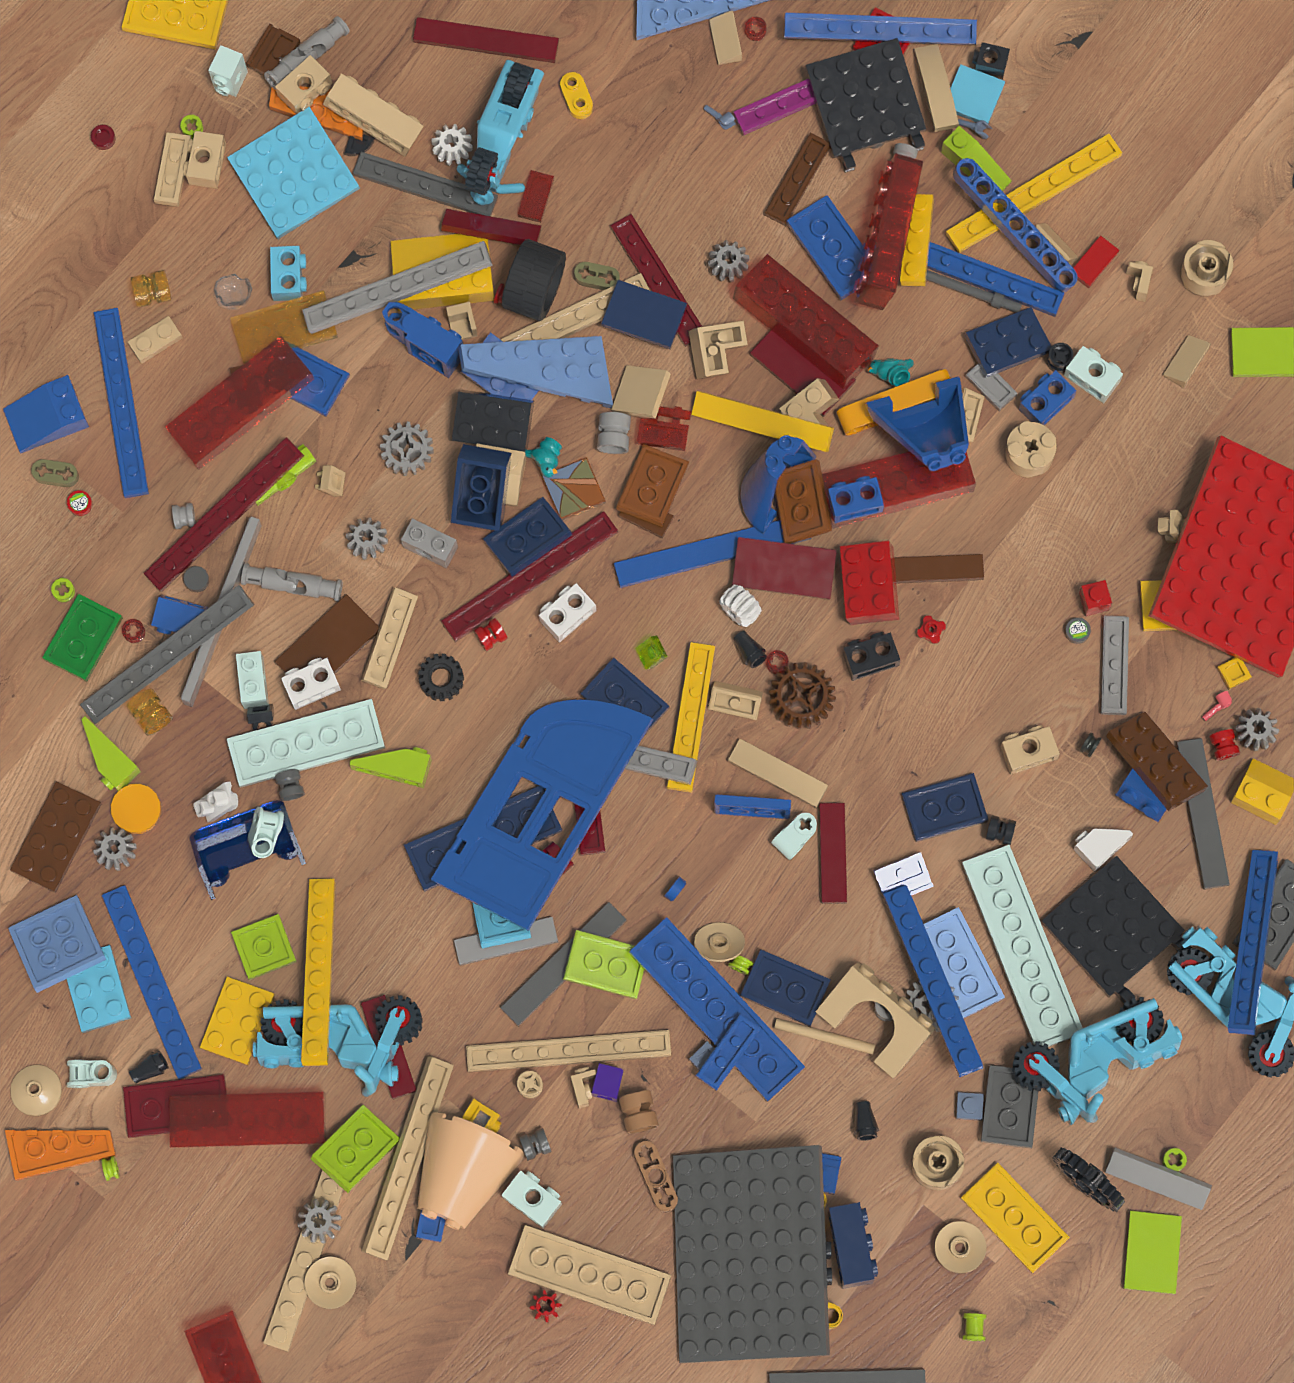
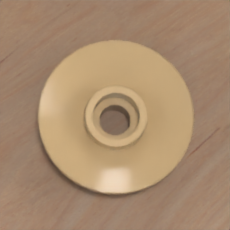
M722 922L711 923L702 927L697 932L694 946L703 958L714 962H725L736 958L742 953L745 946V938L743 933L731 924Z
M32 1065L22 1069L15 1076L11 1084V1098L14 1105L21 1112L30 1116H41L52 1111L57 1106L62 1094L61 1082L56 1073L42 1065ZM33 1085L39 1086V1091L36 1094L30 1092Z
M964 1221L952 1222L938 1233L935 1240V1254L940 1264L947 1270L954 1273H968L976 1269L984 1260L986 1241L982 1232L973 1224ZM956 1244H963L965 1247L964 1252L958 1253L955 1250Z
M321 1258L314 1262L306 1273L304 1281L305 1291L309 1299L317 1306L325 1309L339 1308L345 1305L355 1292V1273L351 1266L340 1258ZM331 1278L335 1281L333 1288L326 1287V1279Z

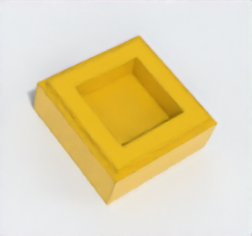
M1234 658L1217 667L1229 690L1252 678L1244 662L1238 658Z

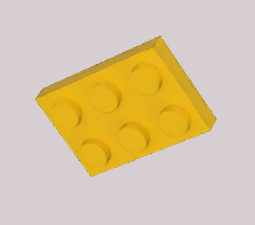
M227 977L200 1049L248 1066L253 1055V1042H257V1032L262 1031L261 1018H264L262 1014L263 1007H268V1005L272 1004L275 994Z

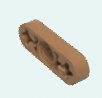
M642 1141L635 1147V1159L656 1207L662 1212H671L677 1205V1194L656 1146L650 1141ZM645 1146L648 1150H653L650 1154L652 1162L656 1160L659 1162V1164L649 1166L646 1170H644L643 1166L648 1165L645 1157L640 1158L639 1156L642 1153L641 1148ZM657 1169L663 1173L664 1178L661 1183L653 1184L650 1182L648 1176L652 1170ZM667 1183L669 1188H664L668 1197H673V1200L670 1201L671 1206L660 1205L659 1201L662 1200V1195L660 1191L655 1194L653 1189L662 1188Z

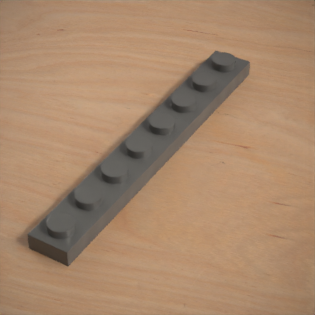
M238 585L80 704L94 724L98 723L255 604L243 588Z

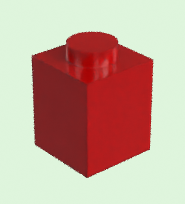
M1106 580L1081 586L1079 596L1085 617L1110 610L1112 600Z

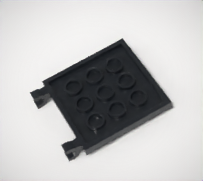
M898 38L805 65L833 158L841 156L845 173L855 170L854 167H856L851 153L910 136L913 147L918 151L924 149L925 142L920 133L926 131V126Z
M1118 856L1113 858L1041 921L1044 927L1108 998L1115 993L1123 1004L1126 1001L1129 1003L1132 998H1135V995L1124 986L1131 978L1169 945H1172L1177 951L1186 949L1181 944L1184 939L1180 937L1185 930Z

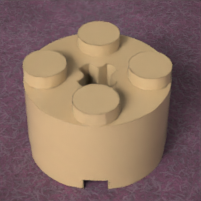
M1203 240L1198 242V244L1187 251L1182 263L1181 278L1184 287L1201 296L1219 294L1230 278L1233 270V258L1225 249V246L1217 241Z
M1029 421L1021 423L1012 430L1007 440L1005 457L1008 466L1015 474L1026 478L1045 473L1052 465L1056 453V437L1046 426L1040 423ZM1030 447L1034 448L1031 453L1027 451Z
M933 1136L924 1139L917 1146L912 1157L911 1169L914 1177L922 1186L931 1190L941 1191L951 1187L959 1179L964 1169V1156L960 1146L951 1138ZM939 1157L942 1158V1166L944 1167L934 1168V1162L931 1159L937 1160Z

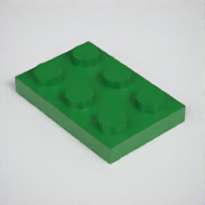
M78 594L43 655V660L87 682L123 619L122 615Z

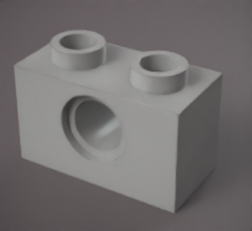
M413 518L401 539L403 548L446 569L458 549L456 539Z

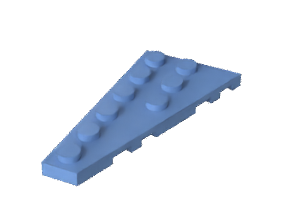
M637 0L636 38L640 40L710 19L729 11L740 10L770 0Z
M602 336L461 344L458 348L461 367L464 372L488 378L504 379L508 383L527 385L528 388L563 397L567 395L579 398L587 403L603 404L602 406L607 408L613 406Z

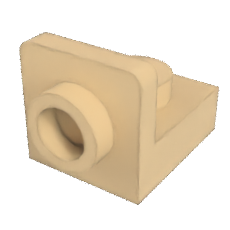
M1143 261L1129 262L1126 274L1136 276L1133 291L1137 292L1136 300L1145 302L1153 267L1148 266Z
M589 1067L574 1071L575 1075L571 1076L579 1109L589 1106L588 1099L592 1098L589 1084H583V1081L596 1078V1070L590 1071Z

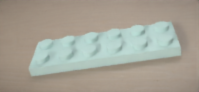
M372 699L227 738L240 788L274 779L276 774L293 769L303 771L385 748Z

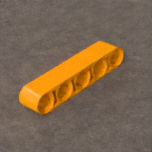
M947 369L939 370L842 407L836 414L845 435L850 436L878 425L871 418L867 410V402L890 396L893 402V412L935 400V383L951 379Z

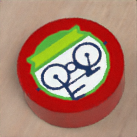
M74 491L67 498L68 509L76 516H84L92 509V499L85 491Z

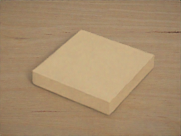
M627 365L611 410L631 416L656 419L671 374L667 370Z

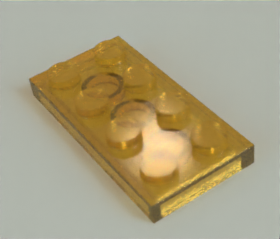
M320 291L231 317L244 365L277 356L278 353L291 351L292 348L298 347L301 349L338 338L335 325L311 334L308 331L302 311L327 301L325 292Z

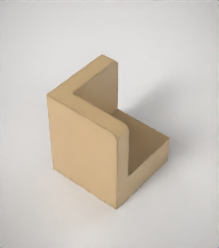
M470 302L446 307L450 328L462 337L461 340L478 337Z

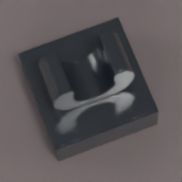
M273 704L248 707V724L253 723L254 731L259 730L258 724L261 722L266 723L267 727L272 726L274 719Z

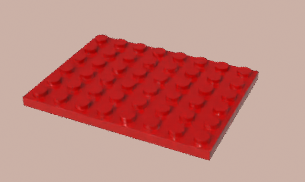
M1221 435L1216 439L1148 616L1278 678L1283 677L1294 648V470Z

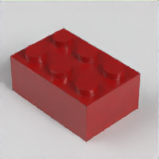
M890 541L840 546L845 615L849 624L857 625L900 620L894 548Z

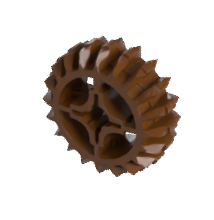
M803 662L802 669H798V664L793 663V671L788 666H785L783 669L785 675L777 672L776 677L779 681H771V686L775 689H770L768 695L774 697L769 700V705H777L773 708L772 712L773 714L782 712L779 716V721L782 722L788 718V727H791L794 721L797 722V729H801L802 723L806 722L807 729H810L812 720L816 725H820L819 716L827 719L828 714L825 710L833 711L834 706L828 702H835L836 696L831 695V693L835 692V686H827L832 682L831 677L822 679L825 675V670H821L817 674V665L815 664L811 670L807 669V662ZM796 678H807L814 681L815 684L804 685ZM790 682L793 693L783 702L781 692L784 686ZM821 690L823 700L818 708L814 709L811 698L816 695L817 691ZM798 691L802 694L807 693L806 700H803L802 697L795 698L798 697ZM798 706L803 708L805 712L808 713H796L791 711L789 707L792 709L793 707Z

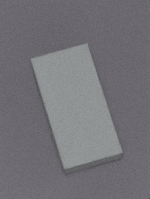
M979 364L965 376L998 411L1003 409L1017 396V392L998 373L985 378Z

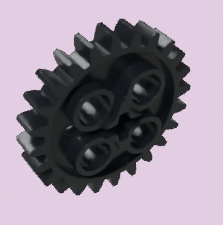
M1062 1147L1052 1157L1054 1159L1053 1162L1057 1164L1056 1166L1061 1169V1172L1085 1196L1090 1195L1097 1203L1113 1212H1117L1125 1203V1198L1121 1196L1122 1194L1116 1190L1115 1186L1109 1183L1110 1181L1106 1175L1093 1164H1088L1077 1154Z

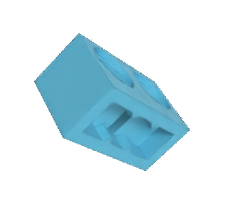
M300 246L270 247L271 295L273 301L303 300V292H307L306 277H302V269H306V254L301 253ZM288 258L295 260L291 265L283 264L284 260ZM288 281H292L295 283V285L290 289H286L283 287V285Z

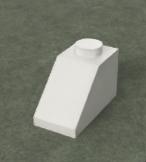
M1093 829L1090 833L1084 831L1075 840L1077 845L1074 851L1095 872L1132 838L1133 833L1130 830Z

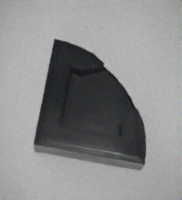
M363 134V141L350 136L344 152L345 155L358 156L361 152L365 153L374 144L375 137Z

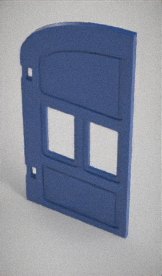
M565 700L546 705L535 711L522 726L519 735L510 746L431 880L529 931L653 719L623 706L594 700ZM526 735L530 738L522 749L519 745ZM521 777L546 789L518 838H515L493 827V824ZM562 797L585 810L559 854L554 858L531 845L558 799ZM463 841L466 845L459 855L455 852Z

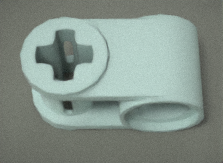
M262 807L256 808L248 834V842L256 857L266 858L272 854L283 825L284 813L282 811L275 813L265 811ZM265 840L263 844L256 845L258 841Z
M810 813L799 814L771 843L788 860H791L816 832L817 822L815 817ZM800 821L804 823L810 821V830L805 828L802 831L800 829Z
M67 1061V1066H69L68 1088L109 1086L117 1078V1070L107 1061ZM103 1067H108V1076L105 1079H99V1070Z

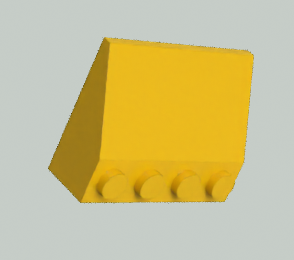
M450 234L391 241L393 275L482 241L486 243L489 252L488 239L462 234ZM491 266L397 302L414 310L458 305L466 302L494 301Z

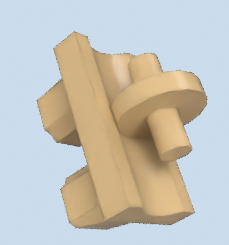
M1170 510V517L1158 518L1159 534L1165 535L1168 543H1177L1185 518L1178 510Z

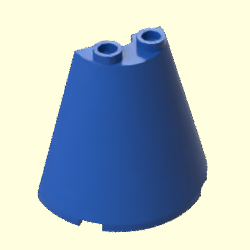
M959 376L935 383V400L895 412H893V402L890 396L866 403L867 410L874 422L928 466L929 470L936 471L952 464H960L965 460L969 441Z
M789 435L782 436L769 446L745 474L741 485L743 511L753 527L762 534H764L777 515V511L772 509L771 505L777 481L785 468L816 459L815 453L804 440Z

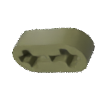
M581 262L574 270L576 282L581 286L606 290L616 285L617 281L620 280L619 272L610 266ZM585 269H588L590 275H587L586 279H583L582 274L580 273H583ZM608 274H612L614 279L611 280L610 284H607L604 279L608 277Z
M42 459L36 461L31 468L34 479L41 484L72 487L79 480V473L76 467L70 463ZM43 466H46V469L49 472H53V474L45 473L41 477L37 471L42 470ZM67 470H70L73 477H68V480H65L58 473L66 474Z

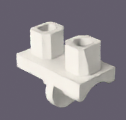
M224 782L194 803L193 806L197 817L206 816L207 822H214L225 813L237 808L238 796L231 791V782Z

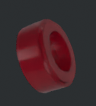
M102 124L92 130L91 141L97 149L107 150L115 144L116 136L110 126Z

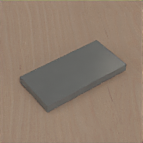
M1288 859L1284 861L1275 878L1264 964L1274 971L1278 968L1294 943V863ZM1241 930L1232 942L1237 947H1239Z

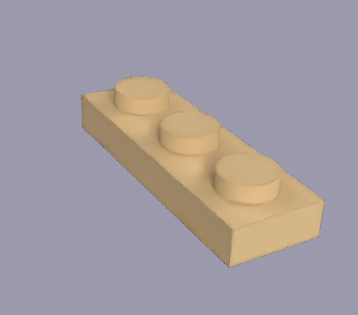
M166 133L154 196L155 204L179 207L185 177L183 174L185 161H188V144L191 136Z

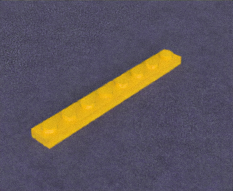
M1107 134L1006 196L1023 214H1026L1121 157L1122 151L1111 135ZM993 203V208L996 212H1004L1002 204ZM980 210L947 230L946 236L957 252L961 253L998 231L999 228Z
M309 879L302 1066L328 1065L335 879Z

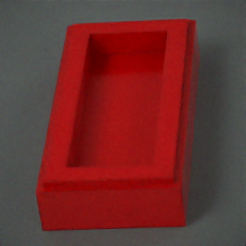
M1100 235L1073 267L1077 273V280L1087 288H1090L1120 250Z

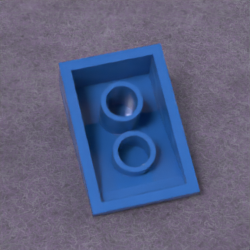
M68 375L40 386L3 408L20 454L89 427Z

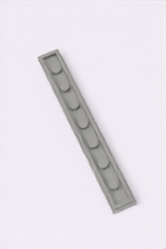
M482 241L302 310L308 331L313 334L387 306L389 302L403 300L492 266L486 243Z
M249 518L218 600L236 588L241 582L243 566L249 561L262 527L260 520L257 518ZM222 630L200 646L181 696L184 705L193 707Z

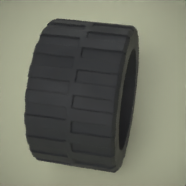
M530 239L524 240L513 260L505 283L502 307L537 321H542L548 314L557 294L565 268V252Z

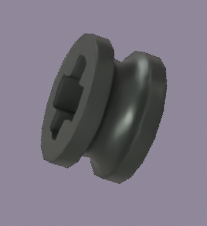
M1092 732L1080 749L1082 753L1087 752L1088 757L1092 756L1102 739L1100 737L1095 738Z

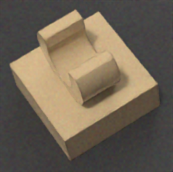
M332 465L323 466V471L317 473V476L321 477V484L315 485V488L334 497L342 496L345 472Z

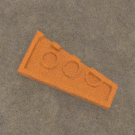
M300 86V89H302V90H307V89L310 88V87ZM271 87L270 110L290 117L295 116L296 114L277 96L276 90ZM331 89L313 100L310 108L323 128L347 136H353L363 141L364 130L323 105Z
M5 1130L16 1181L116 1156L110 1130Z

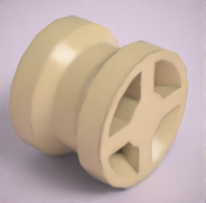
M526 1071L518 1077L517 1087L523 1097L531 1099L540 1095L543 1089V1082L540 1075L536 1072Z

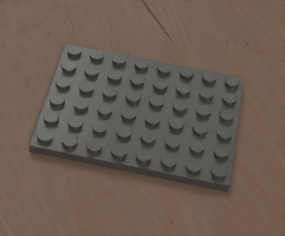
M811 1145L674 1155V1190L678 1197L675 1207L679 1363L830 1356L822 1146Z

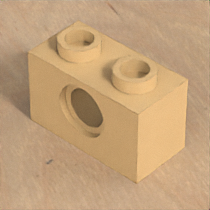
M310 55L278 83L275 89L277 96L295 114H298L311 107L313 100L319 95L322 96L327 93L331 88L332 80L330 74ZM308 83L311 85L307 90L300 89L302 84Z
M195 131L194 139H190L188 144V153H191L190 159L185 161L183 171L189 185L218 189L226 148L224 135ZM203 156L210 157L205 163L198 162Z
M1042 725L1029 729L1027 734L1019 736L1018 733L1004 738L1005 741L1002 742L1000 748L1010 775L1058 759L1060 753L1050 726L1043 728ZM1026 743H1031L1035 746L1036 751L1031 754L1026 753L1022 746Z

